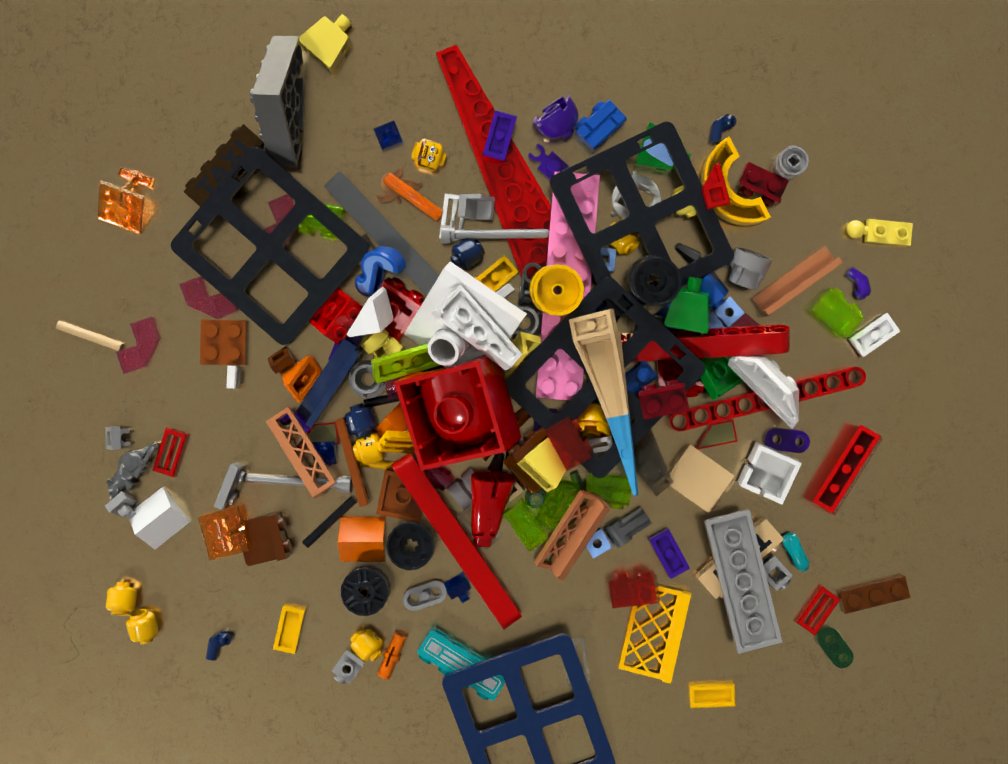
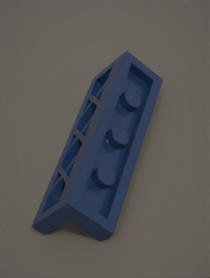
M348 338L342 340L296 410L297 413L308 419L305 425L310 428L317 422L364 351L363 348Z

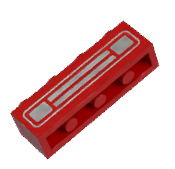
M860 425L812 502L835 516L883 440L882 437L867 427Z

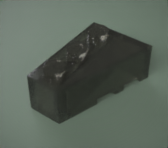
M651 428L633 449L636 474L657 497L674 481Z

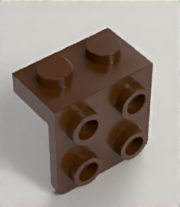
M543 427L536 431L531 429L523 436L525 441L520 445L518 443L515 444L508 451L509 456L502 461L531 494L537 493L542 487L517 463L549 434Z
M280 512L242 521L237 524L236 527L246 565L252 566L276 559L280 561L291 556L292 547L290 540L286 538V523L284 517H281Z

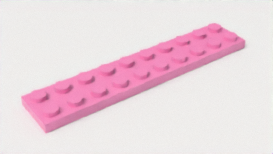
M574 173L576 179L581 178V177L587 175V174ZM593 175L571 186L573 197L591 233H595L600 175ZM553 193L547 266L558 264L574 269L582 278L584 299L591 289L592 273ZM559 286L554 287L553 291L555 294L560 293L558 291ZM543 312L541 343L568 314L557 316ZM558 349L538 370L536 398L570 401L582 388L584 369L564 350Z

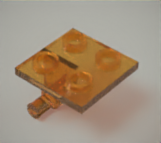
M121 167L118 176L128 179L122 188L105 181H101L99 184L97 218L140 234L142 231L145 196L132 192L136 183L149 187L152 178L140 174V171H131Z
M239 506L198 517L209 560L250 550Z

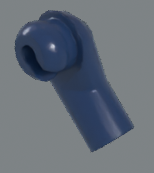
M726 114L713 122L710 143L719 144L721 142L722 132L736 125L737 120L735 116Z
M221 631L210 637L206 653L207 660H217L219 648L231 643L232 638L228 632Z

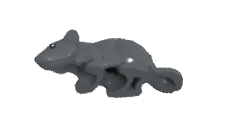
M153 442L143 449L127 451L121 456L117 472L113 478L106 481L110 501L123 491L125 487L128 492L130 489H135L138 484L135 478L145 474L151 463L149 458L159 447L157 443Z

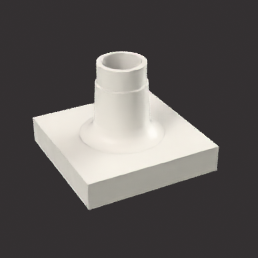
M449 262L442 270L404 333L406 337L419 346L428 344L430 357L436 363L444 366L456 365L484 355L431 314L458 286L462 285L509 339L526 316L525 312L452 262Z

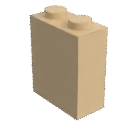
M686 444L662 478V481L709 513L710 510L714 511L720 504L721 499L719 498L724 491L728 492L734 484L732 480L734 475L692 445Z

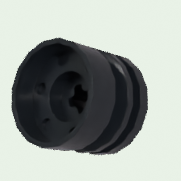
M647 255L639 258L632 264L628 272L627 282L630 291L637 299L648 305L662 306L670 303L677 297L681 289L682 278L679 269L672 261L661 256ZM649 275L657 276L654 285L647 282L650 280Z
M413 521L404 522L395 527L389 534L386 543L387 555L391 562L397 567L408 571L417 570L425 566L432 558L436 547L435 538L431 530L423 523ZM408 539H412L413 542L417 541L418 545L415 547V551H412L411 548H406V545L409 543Z
M364 563L356 566L345 577L341 585L340 595L343 604L350 612L358 616H369L376 614L384 607L391 594L392 583L389 574L382 567L372 563ZM367 586L369 588L368 593L362 595V588L364 589Z

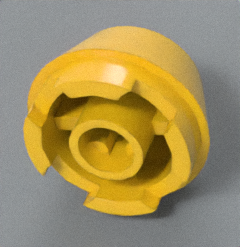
M591 403L570 425L572 432L581 440H587V437L600 438L611 436L612 433L602 406L597 403Z

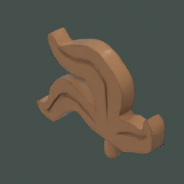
M399 166L398 170L387 172L381 178L380 185L386 193L382 196L376 195L380 203L392 202L393 200L401 203V199L398 197L400 195L384 184V179L389 173H392L397 178L402 176L403 168ZM408 178L401 180L417 190L423 185L422 182L415 183L412 179Z

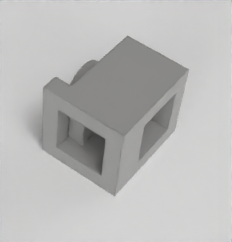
M770 553L764 558L763 562L768 584L775 591L783 590L790 584V579L793 575ZM776 569L777 574L776 576L772 577L770 575V572Z
M348 646L332 670L335 674L333 677L341 684L346 682L351 684L365 664L364 661L353 653L350 646ZM349 665L351 671L347 672L343 669V666Z

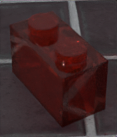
M570 416L545 429L567 471L592 458L590 453L594 451L587 439L582 440L579 434L582 429L577 419L571 420Z
M650 571L636 572V577H628V573L614 575L615 579L609 581L612 608L660 602L657 574L650 575Z

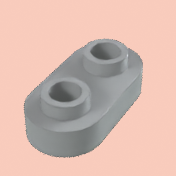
M432 580L411 587L404 593L403 604L408 610L417 611L441 603L447 595L446 585L442 581ZM433 588H439L440 593L434 595L432 593ZM412 595H417L419 597V600L417 602H413L410 597Z

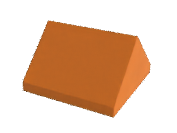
M342 516L338 533L340 562H385L386 516Z

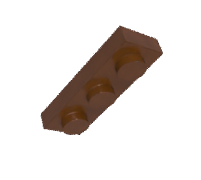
M904 575L838 591L844 614L911 598Z

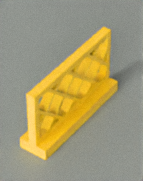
M638 581L618 669L660 679L662 682L671 684L691 592ZM642 587L651 589L656 597L645 603L640 596ZM656 590H657V591H661V592H663V593H661L660 595H658V593L656 592ZM667 593L677 595L675 604L668 609L660 598ZM658 599L664 611L653 617L647 605ZM639 600H640V602L642 603V605L637 608L638 602H639ZM645 608L651 619L640 625L635 615L637 611ZM674 609L673 615L671 616L669 611ZM666 613L671 620V624L666 629L661 630L655 619ZM653 621L659 633L648 639L642 627ZM635 622L637 627L632 630L633 624ZM640 630L646 641L635 647L630 637L632 633ZM669 631L668 637L666 638L664 633ZM661 635L666 642V646L661 651L656 652L650 641ZM648 643L654 655L643 660L637 649ZM630 644L632 649L627 652L628 646ZM632 652H635L641 662L634 667L624 664L626 656ZM664 653L663 659L661 660L659 655ZM656 657L661 664L660 672L650 671L645 663Z

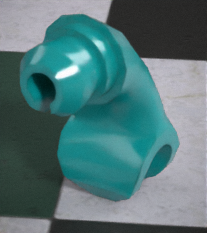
M792 532L785 534L782 542L785 550L791 556L795 567L801 572L807 571L810 562L799 538Z

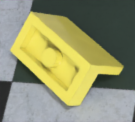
M520 331L512 341L522 353V356L508 370L502 368L505 380L541 344L539 336Z

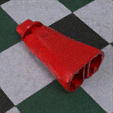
M475 471L471 474L472 536L474 537L473 545L475 547H491L492 539H495L499 531L505 506L515 483V477L507 472Z

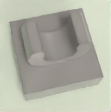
M105 427L106 449L118 450L121 449V446L130 445V442H124L121 439L122 434L130 433V430L120 429V427Z
M121 491L105 507L109 513L122 516L123 518L126 516L130 519L136 514L131 506L137 500L132 494Z

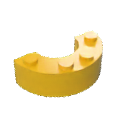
M729 136L721 141L707 157L701 172V184L703 186L714 165L720 162L731 204L714 208L715 214L726 222L735 225L750 226L762 223L771 218L762 198L759 197L753 200L743 199L736 195L729 186L728 170L731 164L740 157Z

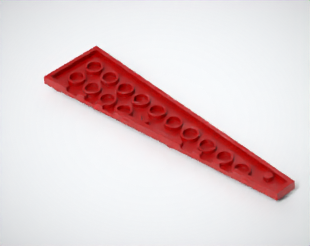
M457 44L436 52L491 197H495L494 207L502 228L548 229L550 231L551 204L542 192L541 187L512 138L505 162L483 156L495 110ZM549 237L506 238L521 278L524 267L529 263H536L541 267L547 266ZM535 267L528 268L526 271L527 277L532 280L538 269ZM593 276L591 277V283L595 282Z

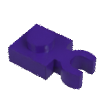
M540 144L536 145V148L541 153L538 157L533 156L531 153L528 154L531 161L541 164L537 170L549 180L555 171L561 172L569 168V165L553 151L547 156L544 147Z

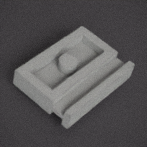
M238 462L230 464L214 507L223 510L235 503L238 495L235 490L238 484H242L246 472L243 471L245 465Z

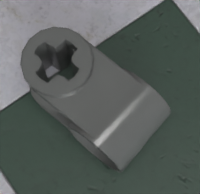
M529 263L524 267L518 305L523 303L533 304L531 297L525 296L530 295L529 287L531 281L527 277L526 271L530 267H535L539 271L542 268L539 264Z

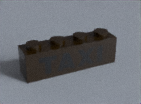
M244 124L232 131L230 140L226 144H221L215 151L216 155L211 161H206L200 168L201 172L196 178L192 177L185 185L184 193L200 207L250 148L259 147L264 150V142ZM242 167L233 178L238 180L246 170Z

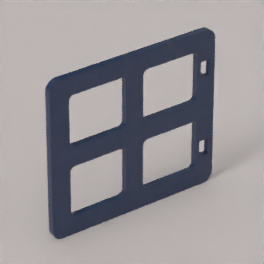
M566 633L546 638L447 673L442 679V686L472 764H490L485 748L519 735L526 737L535 764H554L544 739L542 728L576 715L583 717L596 753L594 758L578 764H615L613 753L572 638ZM553 655H560L575 695L570 700L536 711L529 698L520 668ZM502 675L515 707L517 718L479 731L476 729L462 689L465 686Z

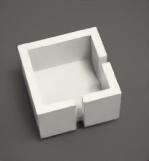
M756 441L748 457L750 465L745 463L737 482L741 487L757 494L761 492L764 497L783 505L802 463L794 457Z

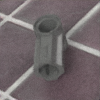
M639 507L624 518L613 521L603 530L615 548H619L629 542L633 535L652 524L642 507Z

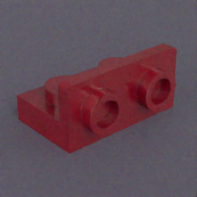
M747 162L736 188L740 189V193L750 198L752 196L761 197L766 206L772 207L781 203V197L789 180Z
M679 379L665 382V387L656 388V384L643 386V391L638 392L644 420L689 411L685 383H679Z

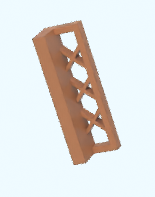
M824 246L756 294L751 300L763 317L769 316L843 262L839 257L834 259L827 247Z
M287 407L268 419L266 423L313 498H320L326 494L324 491L337 482L290 407ZM287 414L292 420L290 430L285 429L284 425L279 421V419ZM293 434L302 436L303 444L301 449L297 448L293 442ZM305 453L313 454L315 457L313 468H310L304 459ZM316 472L325 473L329 482L321 486L316 479Z
M583 490L578 492L535 559L534 563L537 567L550 569L557 579L564 580L611 509L600 495ZM584 498L589 499L586 505L579 507ZM577 517L575 522L568 526L569 521ZM565 535L563 541L556 544L557 540ZM554 553L550 561H544L548 555Z

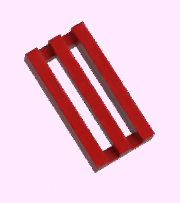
M166 428L152 471L176 477L189 434ZM170 434H172L174 436L167 454L164 467L162 469L160 468V465L164 456V452ZM181 437L171 471H168L178 438Z
M820 585L795 622L815 636L841 599ZM825 593V595L823 596V598L821 599V601L818 603V605L816 606V608L814 609V611L811 613V615L809 616V618H808V619L806 620V622L804 623L803 621L806 619V617L808 616V614L810 613V611L813 609V607L815 606V604L818 602V600L820 599V597L822 596V594ZM831 597L832 601L812 628L809 627Z

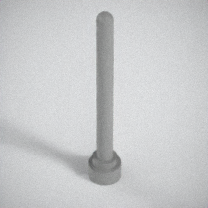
M441 225V244H449L451 241H455V239L548 238L550 231L548 229L455 230L450 225Z
M246 474L244 477L248 483L305 486L300 477ZM345 475L342 478L338 477V479H335L337 483L330 487L337 488V491H341V493L351 494L352 478ZM316 478L321 486L329 482L328 479Z

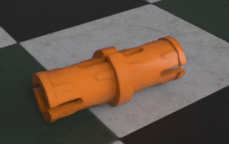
M397 632L393 634L388 649L383 653L384 659L377 672L379 677L386 680L391 678L390 676L396 662L400 661V653L407 640L405 635Z

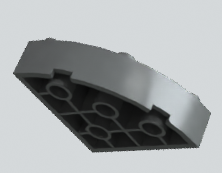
M272 36L270 44L266 46L265 58L261 60L260 72L256 74L255 86L250 90V101L255 106V120L259 122L260 139L264 141V151L282 167H297L301 150L299 131H303L305 81L304 77H300L303 58L299 36Z

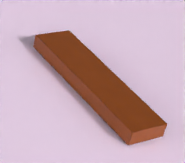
M345 417L339 418L335 422L360 507L366 506L370 503V498L360 463L357 461L353 451L354 442L352 435L349 433Z

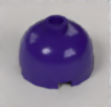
M567 95L566 100L563 97L558 98L542 110L544 115L541 118L537 115L533 120V124L542 135L553 139L562 136L565 139L574 133L573 127L578 122L579 114L575 103Z

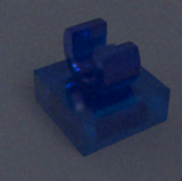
M395 121L374 128L382 151L403 143Z
M335 441L312 442L326 465L332 466L337 464Z
M464 572L444 583L451 600L459 597L460 601L464 603L470 599L468 590L471 589V586Z

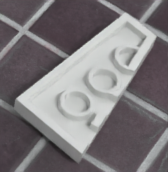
M462 285L458 286L431 313L504 370L511 368L522 356L518 348Z

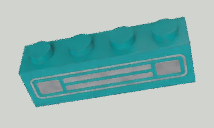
M434 626L431 627L417 650V653L420 655L419 658L427 664L432 662L439 667L438 670L444 675L486 660ZM497 675L465 686V688L470 686L477 691L476 694L482 699L488 700L489 698L494 701L504 686L505 680L502 675Z

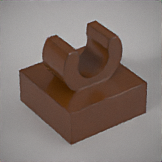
M287 346L268 358L270 368L275 374L278 372L282 374L285 372L284 368L295 365L292 353Z

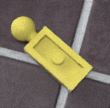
M867 219L866 226H864L861 221L854 220L848 224L847 234L851 238H860L862 235H865L864 242L908 247L911 246L913 223Z

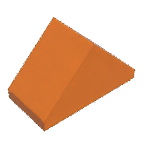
M309 355L283 372L281 377L285 388L299 403L309 392L322 370Z
M400 403L374 430V433H377L380 438L387 430L405 431L408 428Z

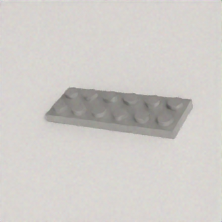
M745 509L704 520L737 653L740 654L782 643L750 510Z

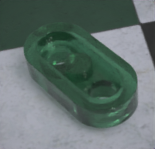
M821 627L816 634V641L826 656L838 668L850 666L854 658L853 652L841 635L833 627ZM832 635V641L826 642V637ZM844 653L846 657L840 661L839 656Z

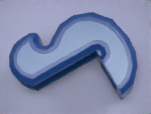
M385 246L377 247L366 253L361 260L363 273L355 279L357 291L363 296L371 295L380 288L384 269L394 273L404 270L406 268V261L401 253Z

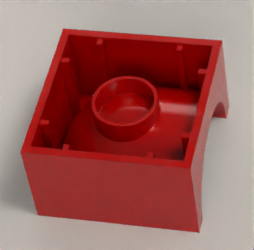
M485 354L449 367L412 373L394 382L421 471L503 453L522 438L502 368Z

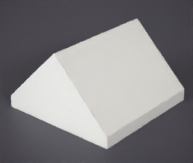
M381 287L368 298L346 335L354 337L379 333L394 320L386 288Z
M164 486L134 509L136 514L129 519L134 534L153 549H157L191 522Z

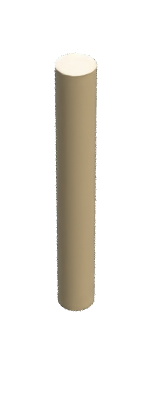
M62 321L57 322L56 329L117 351H121L123 348L122 342Z

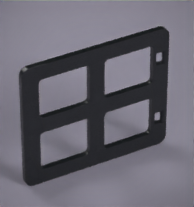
M671 122L658 124L553 175L550 179V187L596 284L605 277H611L601 256V248L634 232L640 235L649 255L661 256L671 261L655 227V223L687 206H692L695 209L713 251L679 268L682 278L681 287L688 284L689 277L701 278L731 263L734 258L733 250L714 210H707L701 189L702 184L678 132ZM650 136L652 143L640 148L637 141ZM662 143L666 147L684 189L648 207L645 205L629 172L626 160ZM586 166L588 174L576 179L573 172ZM608 170L625 203L629 216L597 233H591L573 197L571 186L601 171ZM632 292L629 293V294L632 295L642 306L646 304L645 302H643V301L637 299V298L632 294ZM624 296L618 301L627 311L633 306ZM610 299L604 300L608 309H614L615 316L625 314Z
M252 147L171 242V249L277 343L287 345L361 262L364 255L369 252V244L263 149ZM243 167L248 173L239 182L233 177ZM256 169H260L295 200L293 208L271 233H267L232 202V197ZM217 215H221L256 246V251L233 278H228L193 246L194 242ZM308 215L316 218L347 246V251L324 278H318L284 247L286 240ZM198 220L202 227L194 235L189 229ZM269 261L276 263L308 292V296L285 323H280L245 292L246 287Z
M611 277L603 278L586 295L578 308L569 313L505 381L509 396L596 478H604L621 461V457L616 443L603 456H597L570 430V425L597 398L591 380L557 414L552 413L526 388V383L558 349L564 350L586 371L573 342L569 319L592 314L604 300L610 299L638 326L637 331L622 345L624 369L649 342L654 341L683 368V372L677 379H679V383H685L686 392L705 372L704 363ZM622 296L633 305L628 311L618 302ZM674 344L686 354L680 360L670 351ZM627 389L629 413L635 418V422L631 426L634 447L663 416L644 420L640 400Z

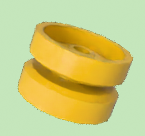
M555 264L542 267L534 274L530 281L529 294L531 301L537 309L545 314L562 316L578 308L583 299L584 286L582 278L574 269L566 265ZM555 286H559V294L554 293Z

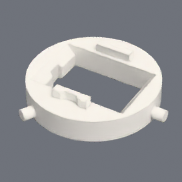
M632 171L633 175L631 176L636 186L655 196L650 206L661 202L660 191L657 185L650 178L637 175V171ZM616 186L612 194L614 211L611 215L613 217L617 215L620 219L624 220L629 216V212L625 206L617 203L621 195Z

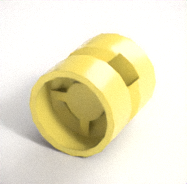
M385 329L379 333L367 334L359 344L368 354H374L373 359L400 352L402 349V345L395 338L388 337L389 333Z

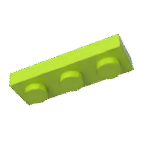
M428 344L371 360L373 377L377 384L440 366L430 357Z

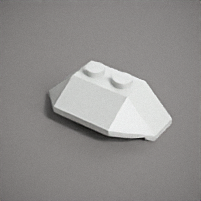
M732 356L729 359L728 366L791 429L795 428L799 422V389L797 388V383L790 376L786 377L780 371V366L774 360L770 361L767 357Z

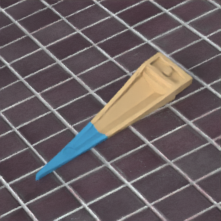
M614 309L569 319L573 342L602 406L634 496H637L638 484L621 333L618 332Z

